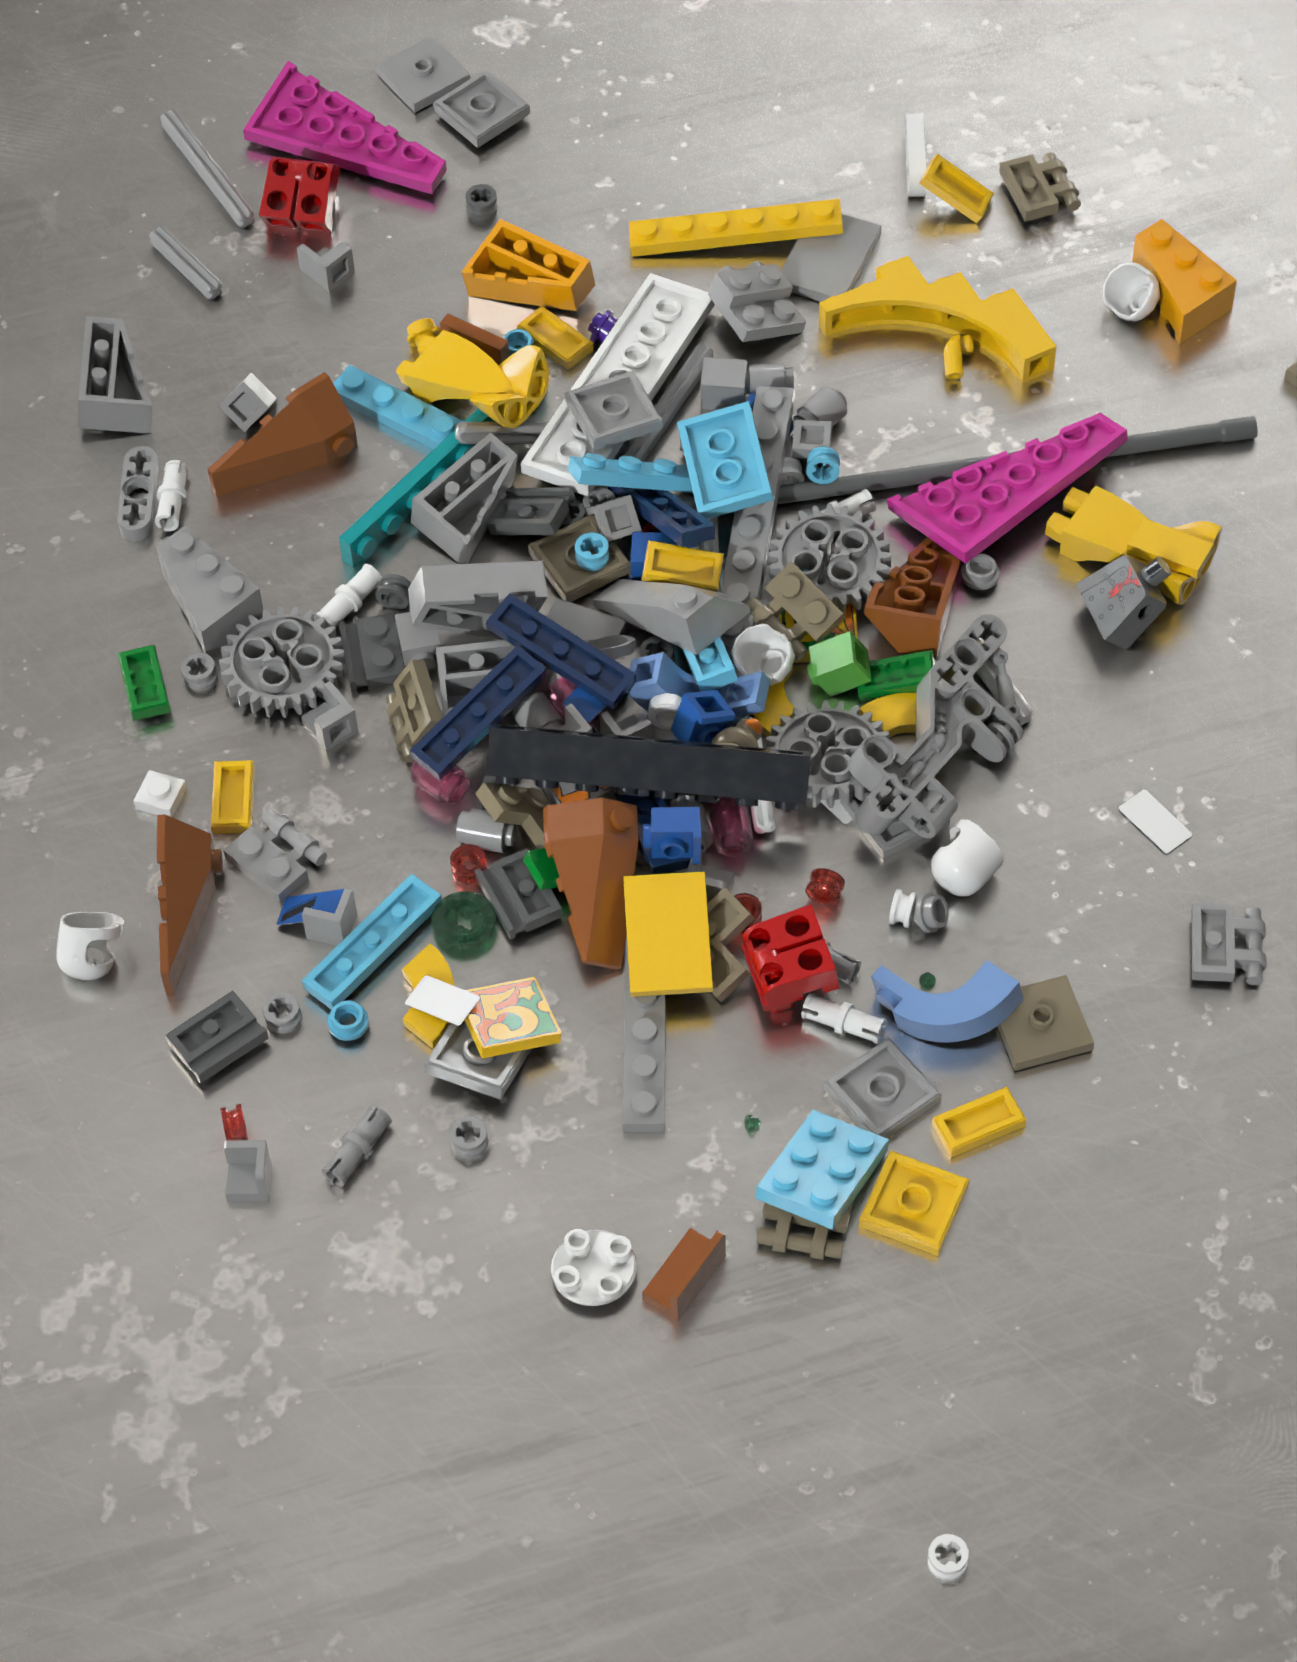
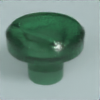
M926 972L920 976L919 983L924 988H932L936 983V978L930 972Z
M746 1115L744 1119L745 1128L749 1132L754 1131L755 1126H760L761 1124L760 1119L754 1118L752 1115Z

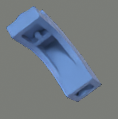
M664 652L631 661L630 670L636 673V682L627 694L646 711L649 709L650 700L659 694L670 693L683 698L684 693L700 692L694 676L680 669ZM763 671L737 677L738 681L716 689L736 715L734 721L727 722L725 729L736 727L743 716L764 712L770 679Z
M988 960L985 961L966 984L956 990L939 994L927 993L913 987L883 965L871 976L876 991L875 997L884 1007L893 1012L897 1028L913 1037L932 1042H959L985 1034L1006 1020L1024 1000L1020 982Z

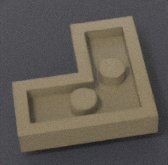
M484 782L475 794L494 822L521 825L537 849L545 848L543 808L548 803L546 796L533 787L525 788Z
M726 887L707 903L713 992L711 993L721 1002L751 975L726 946L755 919Z

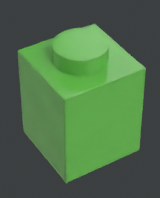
M851 631L809 647L811 663L808 664L807 668L810 679L815 685H819L830 697L872 681L868 649Z

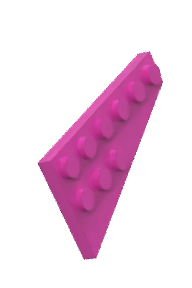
M287 61L243 129L245 140L323 163L336 164L340 168L429 194L434 193L447 171L446 160L416 141L408 142L399 136L398 130L389 124L386 127L375 121V115L339 92H330L320 86V81L312 75L306 77L298 72L297 66L290 61Z
M1100 412L1061 428L1059 435L1042 442L1036 438L1026 442L1025 449L1010 455L1007 451L996 454L954 471L951 479L933 485L931 481L918 486V492L901 498L899 494L887 499L888 510L966 564L1128 441L1127 429Z

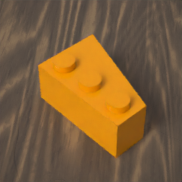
M499 219L462 270L468 296L571 311L578 310L596 285L590 260L502 219Z
M1160 219L1135 236L1132 262L1145 267L1158 279L1160 313L1164 320H1168L1175 330V338L1179 345L1232 310L1237 280L1167 222Z

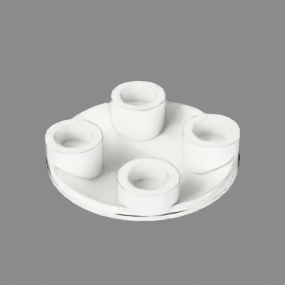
M571 1230L566 1234L564 1242L556 1250L551 1263V1275L557 1290L568 1300L585 1306L604 1305L620 1298L631 1287L637 1271L636 1257L630 1241L625 1236L603 1230Z

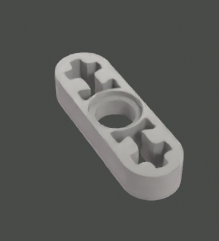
M147 446L134 447L124 456L117 522L121 536L131 542H138L148 538L154 526L160 468L156 452ZM141 462H144L143 475H138L137 467L140 466ZM142 488L148 491L147 495L140 499L129 497V494L135 489ZM133 512H138L140 520L137 522V525L130 526L134 523Z

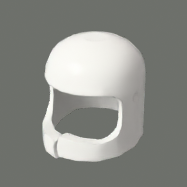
M961 819L950 829V840L952 843L948 846L940 847L933 855L931 871L937 883L947 892L956 896H970L983 887L1003 864V855L995 841L977 824L970 820Z
M73 912L63 915L60 919L56 948V960L59 968L65 974L75 979L95 980L104 977L109 973L115 960L113 953L107 947V940H113L122 935L125 921L115 914L105 912ZM97 948L104 953L103 964L94 958L92 963H89L87 960V949Z

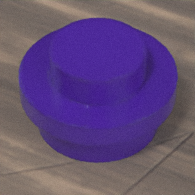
M608 309L603 314L598 312L594 316L588 327V331L592 333L590 341L595 344L597 342L603 343L618 321L617 318L613 317L614 312Z

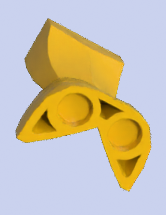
M442 330L437 337L426 335L418 343L417 351L420 357L415 362L404 360L396 368L401 383L411 388L414 397L428 404L442 399H470L480 411L505 428L513 429L520 426L541 403L548 390L550 376L546 357L540 347L534 345L525 346L505 359L500 365H497L489 355L474 343L445 330Z
M1096 485L1090 493L1072 487L1065 497L1062 510L1072 514L1073 517L1070 519L1054 512L1046 523L1045 535L1061 543L1059 554L1076 562L1091 560L1111 563L1121 556L1128 555L1145 565L1150 563V561L1127 553L1129 540L1141 520L1148 518L1131 504ZM1197 521L1173 527L1175 530L1214 544L1213 553L1197 579L1171 570L1172 574L1158 585L1161 593L1175 604L1183 605L1188 600L1211 565L1222 527L1215 523Z

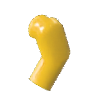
M955 334L945 345L943 354L945 376L947 379L955 380L964 376L962 354L970 355L973 353V338L970 335L960 336V334Z

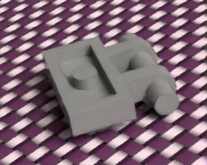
M268 809L261 817V821L269 827L264 834L255 827L250 826L229 844L223 852L227 861L277 902L281 903L309 879L307 869L302 865L310 860L316 866H320L325 862L327 853L319 847V842L310 834L303 835L294 827V822L285 814L279 815L274 810ZM283 840H286L294 847L288 854L277 846Z
M1193 902L1191 910L1192 980L1233 982L1235 968H1242L1246 971V982L1248 984H1261L1263 982V971L1267 968L1266 954L1262 952V940L1266 937V925L1261 920V910L1257 907H1250L1245 910V918H1234V904ZM1235 937H1242L1245 940L1246 949H1235Z

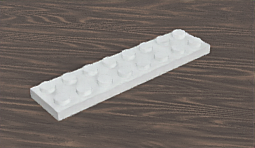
M650 273L571 390L634 371L652 401L715 304L709 297V292ZM564 399L522 460L521 473L560 487H571L574 492L589 496L596 485L578 484L568 471L570 456L584 457L586 453H595L604 456L606 459H613L624 442L594 451Z

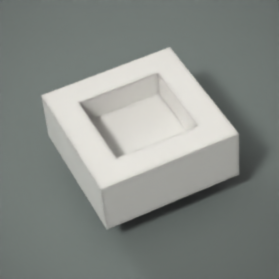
M149 770L133 800L135 809L154 815L166 814L173 817L187 790L185 780Z

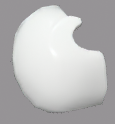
M1134 262L1117 266L1109 273L1103 285L1102 299L1104 304L1118 317L1126 321L1135 322L1144 319L1155 309L1160 298L1159 282L1156 276L1145 267Z
M759 624L746 628L736 637L731 650L734 665L742 676L763 671L770 679V686L781 682L791 671L795 659L792 644L788 641L785 634L774 630L768 624Z

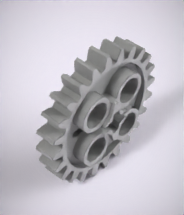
M829 504L826 513H821L815 505L810 516L799 510L798 522L786 518V529L777 528L776 539H770V552H768L769 578L774 579L792 561L800 570H810L802 572L843 614H846L848 604H852L857 610L861 609V598L867 600L871 588L878 581L883 583L884 580L889 578V568L891 567L890 543L884 540V530H874L875 520L873 518L862 522V511L849 516L848 506H844L840 513H834L832 504ZM838 534L839 537L835 543V554H832L829 560L833 538ZM829 561L825 583L819 585L824 575V565H827Z
M279 606L276 615L273 616L264 609L262 612L263 619L260 620L249 615L250 625L248 627L239 623L236 624L238 635L228 634L226 636L228 646L221 647L222 659L219 660L223 684L228 687L230 697L237 696L239 706L242 707L250 702L251 711L254 714L261 707H265L267 717H271L275 709H280L282 717L286 718L289 708H294L299 715L303 712L302 705L306 703L314 709L317 708L315 698L325 699L323 688L325 683L331 681L338 689L337 677L344 676L343 664L346 663L341 637H337L334 626L327 627L324 617L314 621L313 611L311 610L301 617L299 616L298 607H294L290 615L284 614L282 606ZM266 640H269L275 647L277 657H275L272 645L269 644ZM288 666H290L292 677L296 679L299 683L294 682V680L291 678L290 672L287 668Z
M824 700L821 709H816L810 702L807 705V712L804 713L795 707L793 708V719L782 715L780 717L781 726H771V736H766V748L811 752L808 797L812 798L813 807H817L821 800H826L829 808H833L835 800L838 799L845 806H849L850 796H855L863 801L864 789L869 790L851 774L849 759L868 736L879 734L888 739L890 737L889 732H883L882 721L872 723L871 712L860 716L858 705H855L849 711L844 710L843 701H840L836 708H830L828 701ZM868 755V757H869L872 761L876 762V760H875L873 757H871L870 755Z

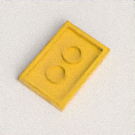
M705 871L623 876L630 997L713 992Z

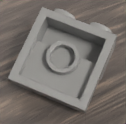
M756 261L747 268L737 270L732 266H725L715 274L708 295L742 342L802 333L806 325V320L789 299L793 286L776 264L764 265L761 261Z

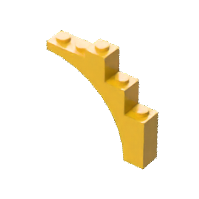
M909 256L889 261L877 267L875 281L864 283L855 289L840 295L831 296L819 302V328L825 336L852 328L872 325H912L936 329L952 335H970L973 338V344L985 349L1004 363L1021 383L1054 371L1057 346L1014 288L993 294L981 300L961 272L939 278L935 282L928 284Z

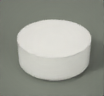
M670 693L659 694L653 697L649 702L648 719L658 728L670 730L682 697Z

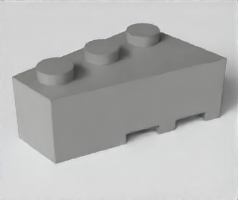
M86 316L78 392V428L151 434L152 403L150 397H147L141 371H138L134 359V351L123 319Z
M490 432L412 499L411 523L459 564H468L488 528L486 525L488 519L499 501L505 498L507 488H510L515 480L518 455Z
M186 525L156 546L163 576L180 608L183 609L193 633L196 634L205 654L212 657L221 650L222 646L228 644L226 637L228 634L238 635L236 624L239 623L248 627L250 625L249 615L254 616L258 620L263 618L262 612L264 609L260 588Z
M543 561L421 566L408 588L412 626L504 640L487 629L486 621L509 593L539 612L548 598Z
M506 640L436 647L443 717L501 662L515 646ZM546 667L547 676L530 692H543L546 695L558 690L556 672Z

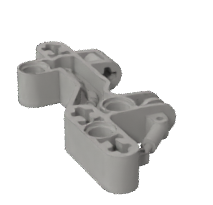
M989 613L979 616L920 681L916 693V743L906 754L890 739L879 734L870 735L865 738L849 759L850 772L856 780L870 791V794L858 807L855 816L858 826L864 832L872 835L881 834L898 818L919 836L924 838L934 837L958 809L954 796L935 776L958 751L962 741L987 760L1000 762L1005 758L1006 752L1010 751L1014 744L1022 739L1023 729L1016 721L1020 716V708L1015 702L1011 675L1007 674L1005 667L1008 655L999 647L1007 637V628L1001 618ZM982 638L985 642L981 645L976 640ZM988 659L998 667L999 675L996 677L1000 704L973 679V676ZM942 678L948 682L944 686L939 683ZM868 755H870L871 757H873V758L876 760V762L872 761V760L868 757ZM940 799H943L944 802L941 805H939L938 801ZM881 802L888 806L883 812L877 808ZM924 819L926 822L921 825L920 822Z

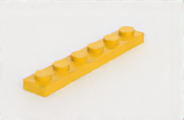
M840 198L629 221L632 257L843 234Z

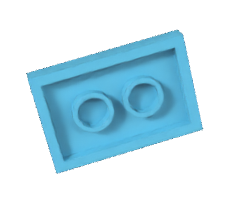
M749 401L677 422L698 513L706 519H710L774 500Z
M812 1110L757 1185L756 1199L833 1230L887 1153L889 1139Z

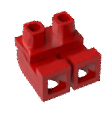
M272 157L268 165L258 216L266 225L296 229L298 225L301 229L332 233L333 218L331 216L340 167L331 163Z
M811 904L757 923L743 933L742 940L744 944L741 945L742 952L764 1012L771 1010V1012L777 1013L792 1008L796 1001L803 999L804 993L821 988L823 993L839 989L836 968L826 941L823 939L821 928Z

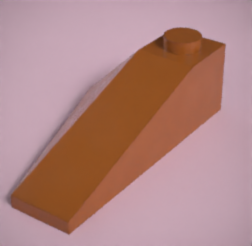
M325 372L295 389L285 398L289 403L273 418L269 414L260 421L262 427L249 440L240 439L207 469L212 493L216 497L327 465L337 458L347 455L358 446L355 423L333 382Z
M927 537L908 554L906 563L901 567L895 566L889 571V578L883 583L878 581L871 588L864 614L898 653L910 654L932 650L935 659H937L962 561Z
M603 797L547 805L543 808L544 846L548 858H554L560 876L556 879L559 892H565L571 910L568 920L582 963L619 970L622 968L627 932L623 876H634L638 849L637 805Z
M162 814L157 815V863L160 864L163 885L158 886V900L160 902L162 921L166 920V923L159 924L160 974L166 995L175 994L216 890V873L223 872V858L221 849H214L210 833Z

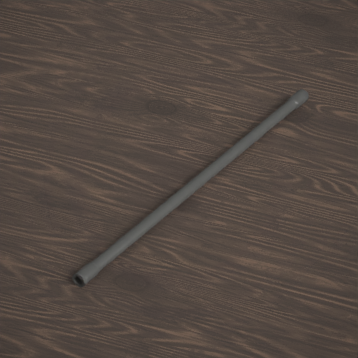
M1254 416L1221 420L1218 423L1128 435V441L1107 457L1217 441L1230 442L1256 438L1258 434L1257 422ZM994 455L841 476L829 484L806 481L780 485L777 505L860 493L864 489L875 491L924 484L930 481H945L952 478L954 471ZM694 496L679 498L697 511Z

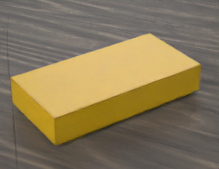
M938 153L931 159L919 182L920 185L975 223L983 217L994 195V192Z
M544 306L539 307L517 325V329L525 330L531 335L534 340V346L542 348L544 354L567 371L594 351L592 341Z
M1143 518L1127 544V553L1150 562L1159 556L1169 565L1171 570L1197 579L1213 553L1214 544Z
M648 540L642 581L689 585L717 592L724 554Z
M254 760L214 761L211 812L212 834L243 833L252 826L255 780Z
M1006 1086L932 1117V1126L950 1158L1026 1127L1027 1119Z

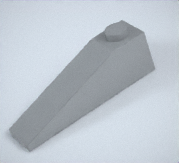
M618 579L592 600L594 606L695 655H698L719 636L751 612L749 605L723 593L689 585Z

